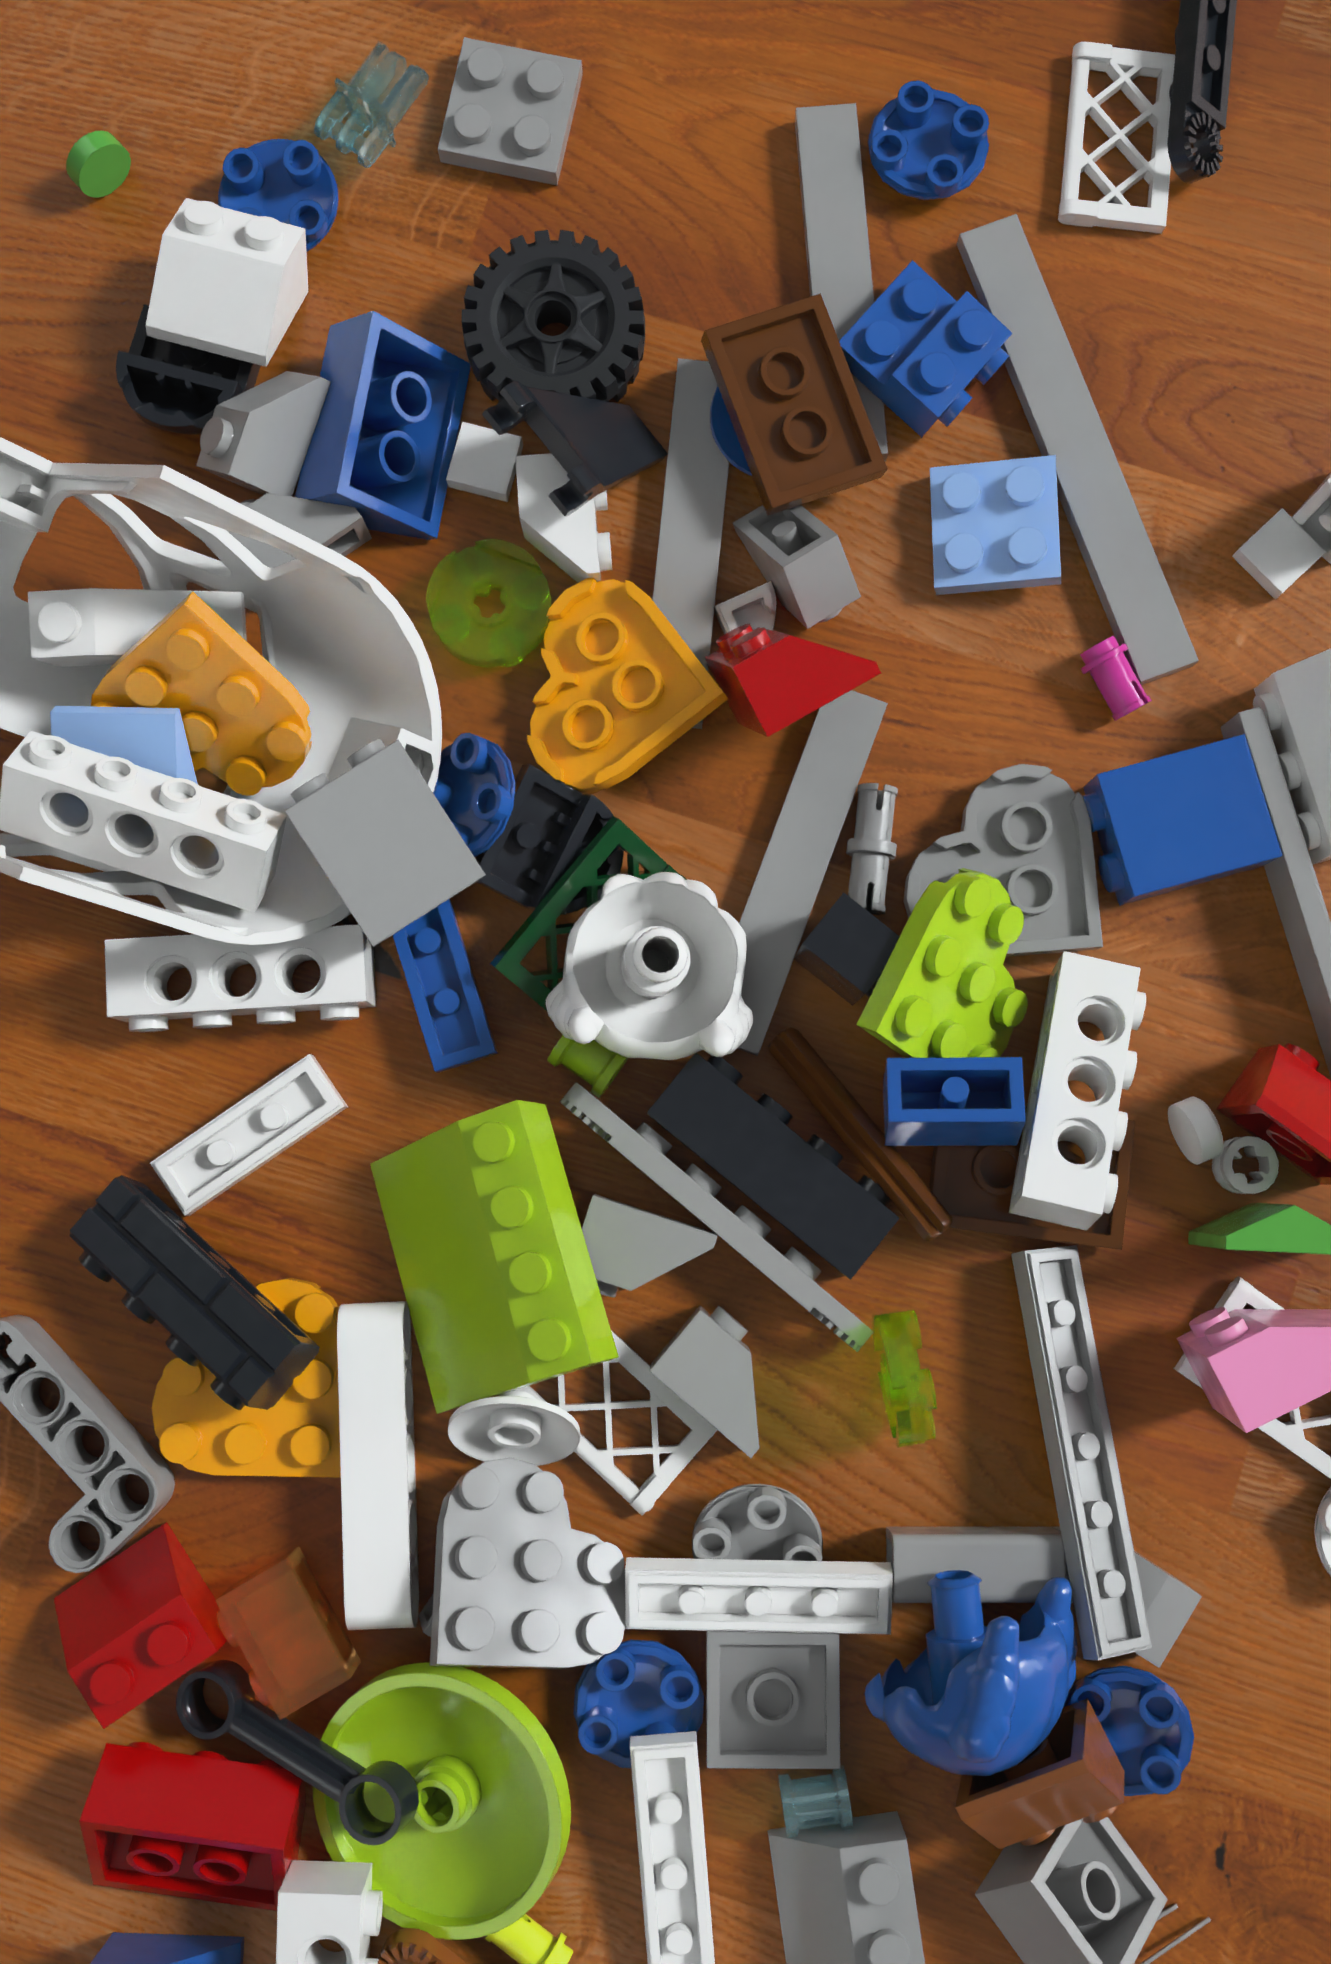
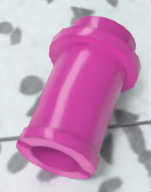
M1111 636L1089 648L1080 656L1085 663V666L1081 668L1082 673L1090 672L1113 714L1114 721L1152 700L1149 695H1146L1124 655V652L1128 650L1127 645L1119 646L1115 637Z

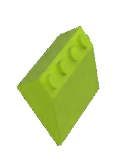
M522 1100L503 1104L458 1120L370 1164L437 1414L459 1408L478 1399L501 1395L619 1358L546 1104Z

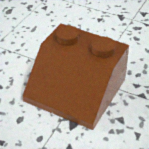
M1088 1698L1063 1707L1060 1718L1050 1734L1031 1754L1017 1765L989 1776L962 1775L955 1808L964 1823L996 1848L1002 1849L1018 1842L1024 1846H1031L1046 1840L1058 1827L1080 1819L1084 1823H1093L1111 1815L1118 1805L1124 1803L1125 1771Z

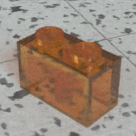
M299 1546L234 1583L215 1600L220 1608L217 1612V1620L224 1637L233 1647H241L252 1668L249 1670V1680L255 1695L264 1706L272 1705L279 1720L349 1680L361 1663V1659Z

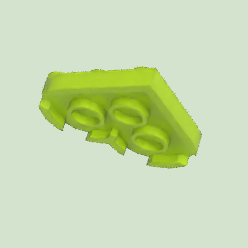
M961 868L958 869L959 873L955 874L947 882L943 883L934 880L929 884L916 903L856 1024L857 1026L905 1058L1000 1057L1008 1045L1013 1028L1020 1024L1026 1014L1028 1000L1023 991L1015 989L1014 980L1003 965L1010 944L1014 943L1022 932L1024 916L1019 907L1011 905L1009 894L998 879L981 872Z

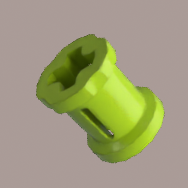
M562 1035L550 1053L547 1062L554 1067L562 1064L591 1084V1093L600 1098L621 1071L628 1057L606 1049L595 1040L587 1044H581Z

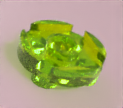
M498 539L475 541L476 546L465 548L459 553L454 550L437 565L427 588L426 603L432 628L436 636L443 643L447 651L468 664L480 667L517 666L523 662L528 653L536 649L541 643L550 620L549 616L546 615L552 605L547 579L542 573L539 564L530 553L520 546ZM492 589L500 591V601L506 606L501 614L494 613L491 618L481 617L480 608L473 604L476 596L487 597Z
M898 1310L872 1315L874 1350H884V1353L880 1354L881 1371L878 1372L892 1437L896 1438V1446L898 1448L924 1444L926 1440L936 1438L932 1410L937 1409V1402L929 1368L920 1369L917 1349L922 1348L917 1315L915 1310L901 1312Z

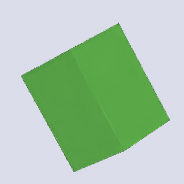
M1251 1203L1189 1231L1188 1244L1225 1250L1331 1255V1225L1296 1205Z

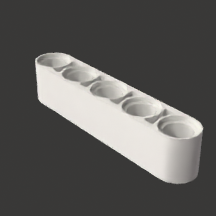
M406 1301L341 1304L337 1319V1356L346 1626L348 1630L414 1628L417 1625L419 1614V1572L410 1312Z

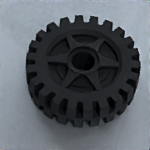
M548 230L534 231L535 242L527 244L523 235H520L510 240L511 251L507 254L500 246L490 253L489 268L480 264L473 274L474 287L467 286L464 295L465 309H462L461 321L464 345L469 363L477 382L480 381L486 395L492 401L497 399L501 402L504 397L500 394V391L508 384L519 381L522 385L530 388L607 402L613 398L618 402L627 393L628 381L633 383L639 372L640 360L643 359L645 346V316L639 287H635L633 274L627 265L620 267L618 255L609 247L601 253L598 240L585 235L582 243L579 244L575 241L574 232L560 230L559 240H550ZM550 323H562L568 326L564 333L557 336H549L540 332L544 326Z

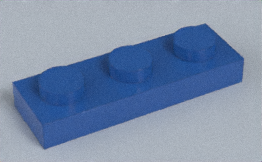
M448 899L393 935L430 1059L436 1073L498 1054L451 901Z

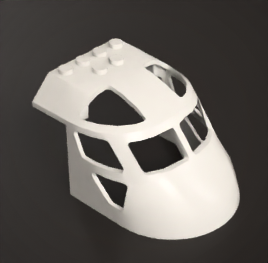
M0 437L1 729L24 737L30 731L51 735V710L55 706H91L92 694L112 666L58 667L33 659L31 656L28 602L18 598L13 588L23 559L37 532L48 533L57 508L65 498L74 496L110 527L137 567L143 590H187L186 585L189 582H193L210 591L244 593L245 608L257 613L259 617L263 657L296 688L308 704L310 713L307 721L312 733L310 740L312 741V746L305 761L294 776L273 787H262L254 795L238 794L228 785L223 794L238 799L252 800L265 808L286 814L285 810L296 804L291 796L293 791L323 773L330 782L352 769L347 760L348 757L379 738L386 747L399 739L429 788L434 792L438 779L442 748L441 707L434 672L422 639L409 616L395 597L375 577L343 555L165 465L53 463ZM113 495L135 500L169 516L201 539L221 561L161 540L131 509ZM228 531L269 544L296 559L274 568L267 567ZM288 816L286 818L275 877L255 913L11 833H0L1 873L24 882L217 941L245 945L282 943L320 932L351 914ZM51 855L104 872L79 873L48 869L13 857ZM123 895H153L161 901L166 909Z

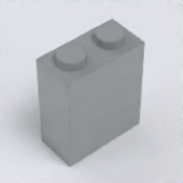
M380 738L362 747L347 758L352 769L331 782L324 773L306 782L291 793L296 804L285 810V813L373 947L486 875L399 739L387 747Z

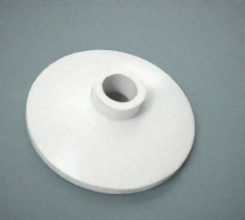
M510 1391L498 1397L478 1399L459 1407L449 1419L448 1436L453 1445L460 1451L484 1462L514 1458L540 1466L557 1462L572 1454L580 1442V1427L575 1418L560 1407L537 1400L527 1392Z

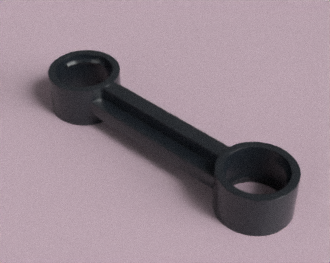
M218 1660L192 1673L181 1683L176 1696V1710L182 1725L189 1733L200 1739L208 1740L215 1739L228 1732L339 1803V1814L345 1829L357 1841L366 1845L383 1844L403 1829L415 1816L419 1803L418 1789L413 1777L403 1766L392 1761H378L364 1768L256 1700L253 1682L247 1671L239 1664L230 1660ZM206 1678L218 1683L227 1696L229 1710L226 1720L216 1717L208 1709L204 1701L203 1685ZM365 1782L376 1783L389 1793L395 1808L393 1823L380 1821L371 1814L364 1800Z

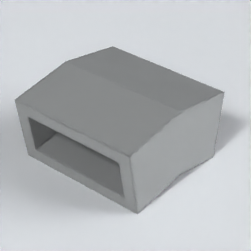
M1134 1551L1152 1644L1151 1649L1135 1653L1160 1668L1202 1596L1184 1582Z

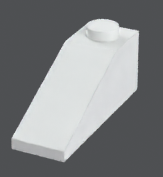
M100 588L28 592L31 656L33 659L58 667L113 665L191 592H194L247 642L244 593L230 591Z

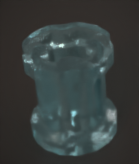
M843 1765L840 1766V1769H833L832 1774L794 1780L788 1774L778 1775L787 1838L797 1837L801 1829L839 1824L843 1831L854 1829L847 1779Z

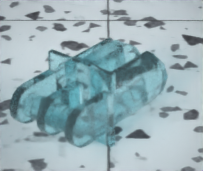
M378 40L347 84L336 78L334 82L337 91L319 114L315 122L314 134L322 140H326L329 137L336 141L337 150L343 154L352 151L358 155L357 159L360 165L365 168L371 167L388 144L395 147L396 141L393 130L428 84L429 75L417 65L411 64L407 67L406 59L393 51L390 52L387 45ZM346 116V117H348L349 119H348V120L346 121V123L344 124V123H342L341 121H342L343 118ZM366 130L371 132L367 138L363 137Z

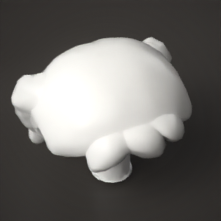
M658 872L644 880L626 874L612 876L604 883L600 900L584 911L569 933L564 958L563 979L548 994L546 999L548 1015L565 1038L575 1040L581 1044H587L595 1040L606 1049L628 1058L677 1060L701 1050L715 1057L731 1054L747 1039L753 1024L752 1010L744 1003L741 996L746 965V934L739 922L731 914L718 908L715 893L702 882L685 880L679 874L672 872Z

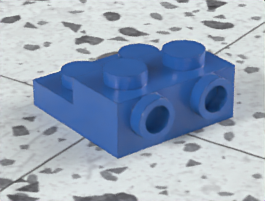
M912 260L840 339L839 343L850 372L922 438L937 420L948 427L973 398L964 390L974 378L985 385L1005 362L1009 355L1001 346L1012 335V332L968 291L956 301Z

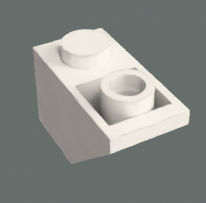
M552 453L515 456L519 517L524 538L577 583L586 578L593 577L596 581H601V571L612 570L610 532L598 533L596 511L608 510L607 490L598 494L577 511L565 517L548 497L552 491L560 488L570 480L567 477L568 473Z

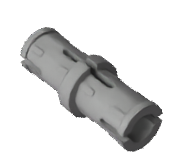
M879 783L859 784L857 789L858 804L854 838L847 840L846 854L852 856L848 896L872 915L885 914L886 910L884 905L889 860L896 858L897 844L891 842L895 798L898 794V788L885 784L883 790H878Z

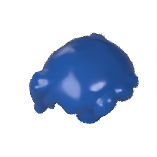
M951 1570L936 1574L927 1582L931 1589L935 1628L926 1634L927 1648L917 1659L908 1664L904 1670L901 1662L896 1658L888 1666L882 1679L880 1673H878L867 1684L864 1694L866 1705L871 1714L877 1719L886 1722L892 1736L907 1751L947 1772L959 1775L989 1776L1020 1763L1050 1734L1060 1718L1069 1689L1076 1679L1078 1647L1074 1632V1617L1071 1612L1072 1588L1066 1578L1053 1577L1043 1586L1037 1595L1035 1605L1022 1615L1020 1625L1011 1617L1000 1616L991 1620L986 1627L983 1623L979 1585L982 1579L972 1572L964 1570Z

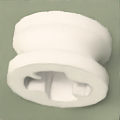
M1243 1136L1223 1142L1222 1153L1212 1158V1171L1216 1181L1224 1189L1232 1193L1256 1194L1265 1191L1274 1183L1278 1175L1279 1161L1275 1150L1268 1142L1258 1137ZM1243 1147L1247 1157H1257L1259 1162V1171L1249 1172V1175L1253 1178L1249 1183H1247L1245 1174L1234 1173L1232 1168L1233 1159L1242 1158L1238 1150Z

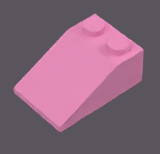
M1219 1307L1194 1318L1189 1323L1192 1331L1177 1338L1212 1408L1245 1433L1331 1391V1309H1235L1228 1313L1225 1307Z

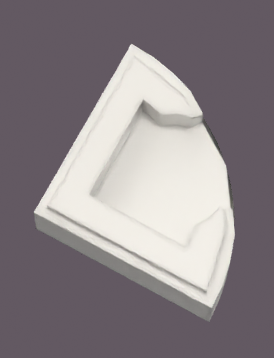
M767 582L714 606V613L724 634L745 624H750L753 630L758 627H765V629L773 631L777 603L772 582Z

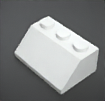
M1331 648L1272 673L1254 688L1256 696L1253 699V708L1260 707L1264 711L1312 865L1331 859Z

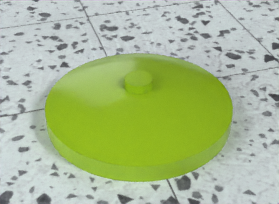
M430 1662L399 1666L376 1676L355 1692L338 1709L323 1733L321 1741L364 1768L378 1761H392L400 1764L411 1774L417 1785L419 1803L413 1819L390 1840L380 1845H366L354 1839L345 1829L339 1814V1803L312 1786L317 1824L332 1861L373 1863L372 1890H379L383 1893L382 1916L400 1927L420 1929L431 1934L434 1938L446 1940L480 1938L496 1933L523 1917L542 1896L557 1873L566 1852L571 1824V1801L565 1771L553 1742L535 1715L515 1695L496 1681L464 1667L430 1666ZM365 1782L364 1800L371 1814L380 1821L393 1823L395 1808L389 1793L376 1783Z

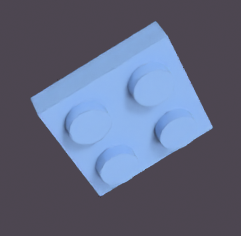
M1056 455L930 468L933 569L936 595L1061 584Z

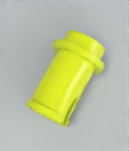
M527 1914L510 1926L484 1938L489 1943L495 1944L519 1964H567L573 1954V1950L564 1944L567 1936L560 1932L555 1937Z

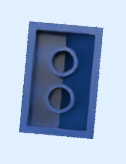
M370 311L331 325L320 377L330 381L331 384L300 471L295 497L355 507L362 516L368 530L427 540L437 539L448 486L446 477L456 445L471 368L470 363L375 311Z

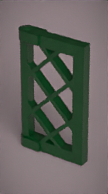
M615 816L610 818L490 962L493 967L546 1011L548 994L558 985V979L563 978L564 968H558L556 935L570 933L575 924L556 925V919L582 887H586L587 908L598 901L597 885H604L610 877L617 874L597 876V869L618 845L627 853L628 866L627 873L618 874L631 875L643 880L658 872L679 874ZM639 865H640L645 871H639ZM542 936H545L547 970L529 972L519 963ZM547 980L548 987H546L541 981Z

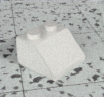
M186 198L162 234L145 325L147 336L267 367L309 292L305 228L282 223L272 217L255 216L220 207L213 202L196 201Z

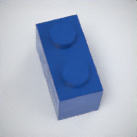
M1022 1057L886 1059L883 1082L885 1146L1018 1144L1026 1122Z

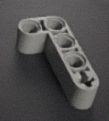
M19 1314L0 1318V1351L6 1344L2 1336L9 1335L12 1340L6 1349L10 1357L4 1358L0 1353V1402L85 1493L58 1520L51 1530L49 1538L50 1554L55 1563L65 1571L73 1573L90 1571L118 1552L166 1506L173 1496L175 1487L174 1474L167 1462L39 1323L28 1316ZM34 1361L36 1366L30 1369L27 1363ZM44 1378H49L59 1388L60 1401L55 1410L46 1407L40 1399L39 1387ZM86 1426L96 1428L104 1438L105 1447L101 1457L92 1456L83 1446L82 1435ZM129 1474L140 1476L148 1485L149 1498L146 1505L135 1503L126 1493L125 1483ZM80 1521L89 1522L96 1527L100 1535L98 1551L89 1550L80 1542L77 1531Z

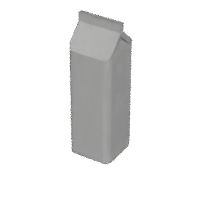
M886 1527V1562H891L893 1603H932L931 1589L927 1582L936 1574L951 1570L969 1571L982 1579L979 1583L981 1603H1035L1038 1593L1051 1578L1063 1577L1070 1582L1060 1527Z

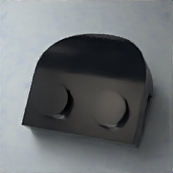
M144 304L129 353L118 350L116 360L118 384L128 404L143 422L165 431L201 435L204 426L212 418L216 405L255 386L261 365L147 336L145 325L149 305Z
M527 764L522 765L515 779L514 806L504 832L487 851L476 857L478 864L486 874L477 883L520 906L535 910L614 815L594 795L582 794L538 768ZM617 845L597 869V876L620 873L624 850ZM597 885L598 901L601 898L604 885ZM582 887L560 915H566L567 913L587 907L586 887Z

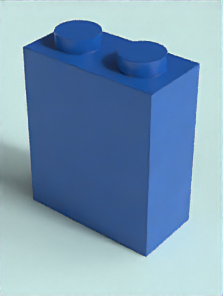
M1245 734L1099 773L1083 787L1085 791L1083 798L1091 821L1092 832L1097 831L1104 854L1098 859L1100 876L1106 890L1109 893L1115 892L1119 906L1259 868L1283 856Z

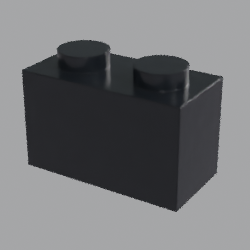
M843 892L802 943L794 960L853 1006L864 995L870 998L900 936Z

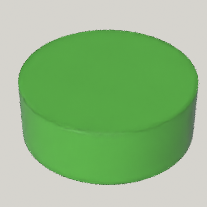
M94 131L81 137L71 148L66 162V170L70 179L85 195L93 198L107 196L116 190L125 181L131 166V158L127 149L107 131Z

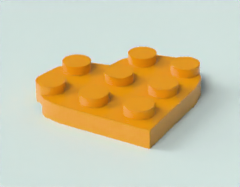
M594 577L586 578L564 590L548 609L546 616L550 620L544 633L545 649L541 648V656L551 677L535 694L532 701L536 707L530 719L531 736L527 735V742L537 764L554 779L577 789L583 794H595L632 776L729 698L650 596L637 585L627 580L624 583L615 579L596 581Z
M191 592L110 667L92 694L91 706L180 708L194 771L205 768L227 782L233 791L241 795H254L262 787H273L292 778L305 761L312 746V741H310L312 733L307 721L310 713L309 706L296 688L194 592Z
M286 1278L261 1283L256 1288L320 1347L319 1353L305 1370L293 1379V1384L279 1401L268 1410L247 1407L246 1405L242 1410L233 1408L212 1390L210 1384L216 1376L201 1362L194 1367L179 1357L171 1360L165 1366L162 1377L157 1383L151 1407L160 1451L172 1463H180L188 1470L210 1475L341 1478L337 1319L339 1307L333 1297L319 1289L321 1287L313 1282Z

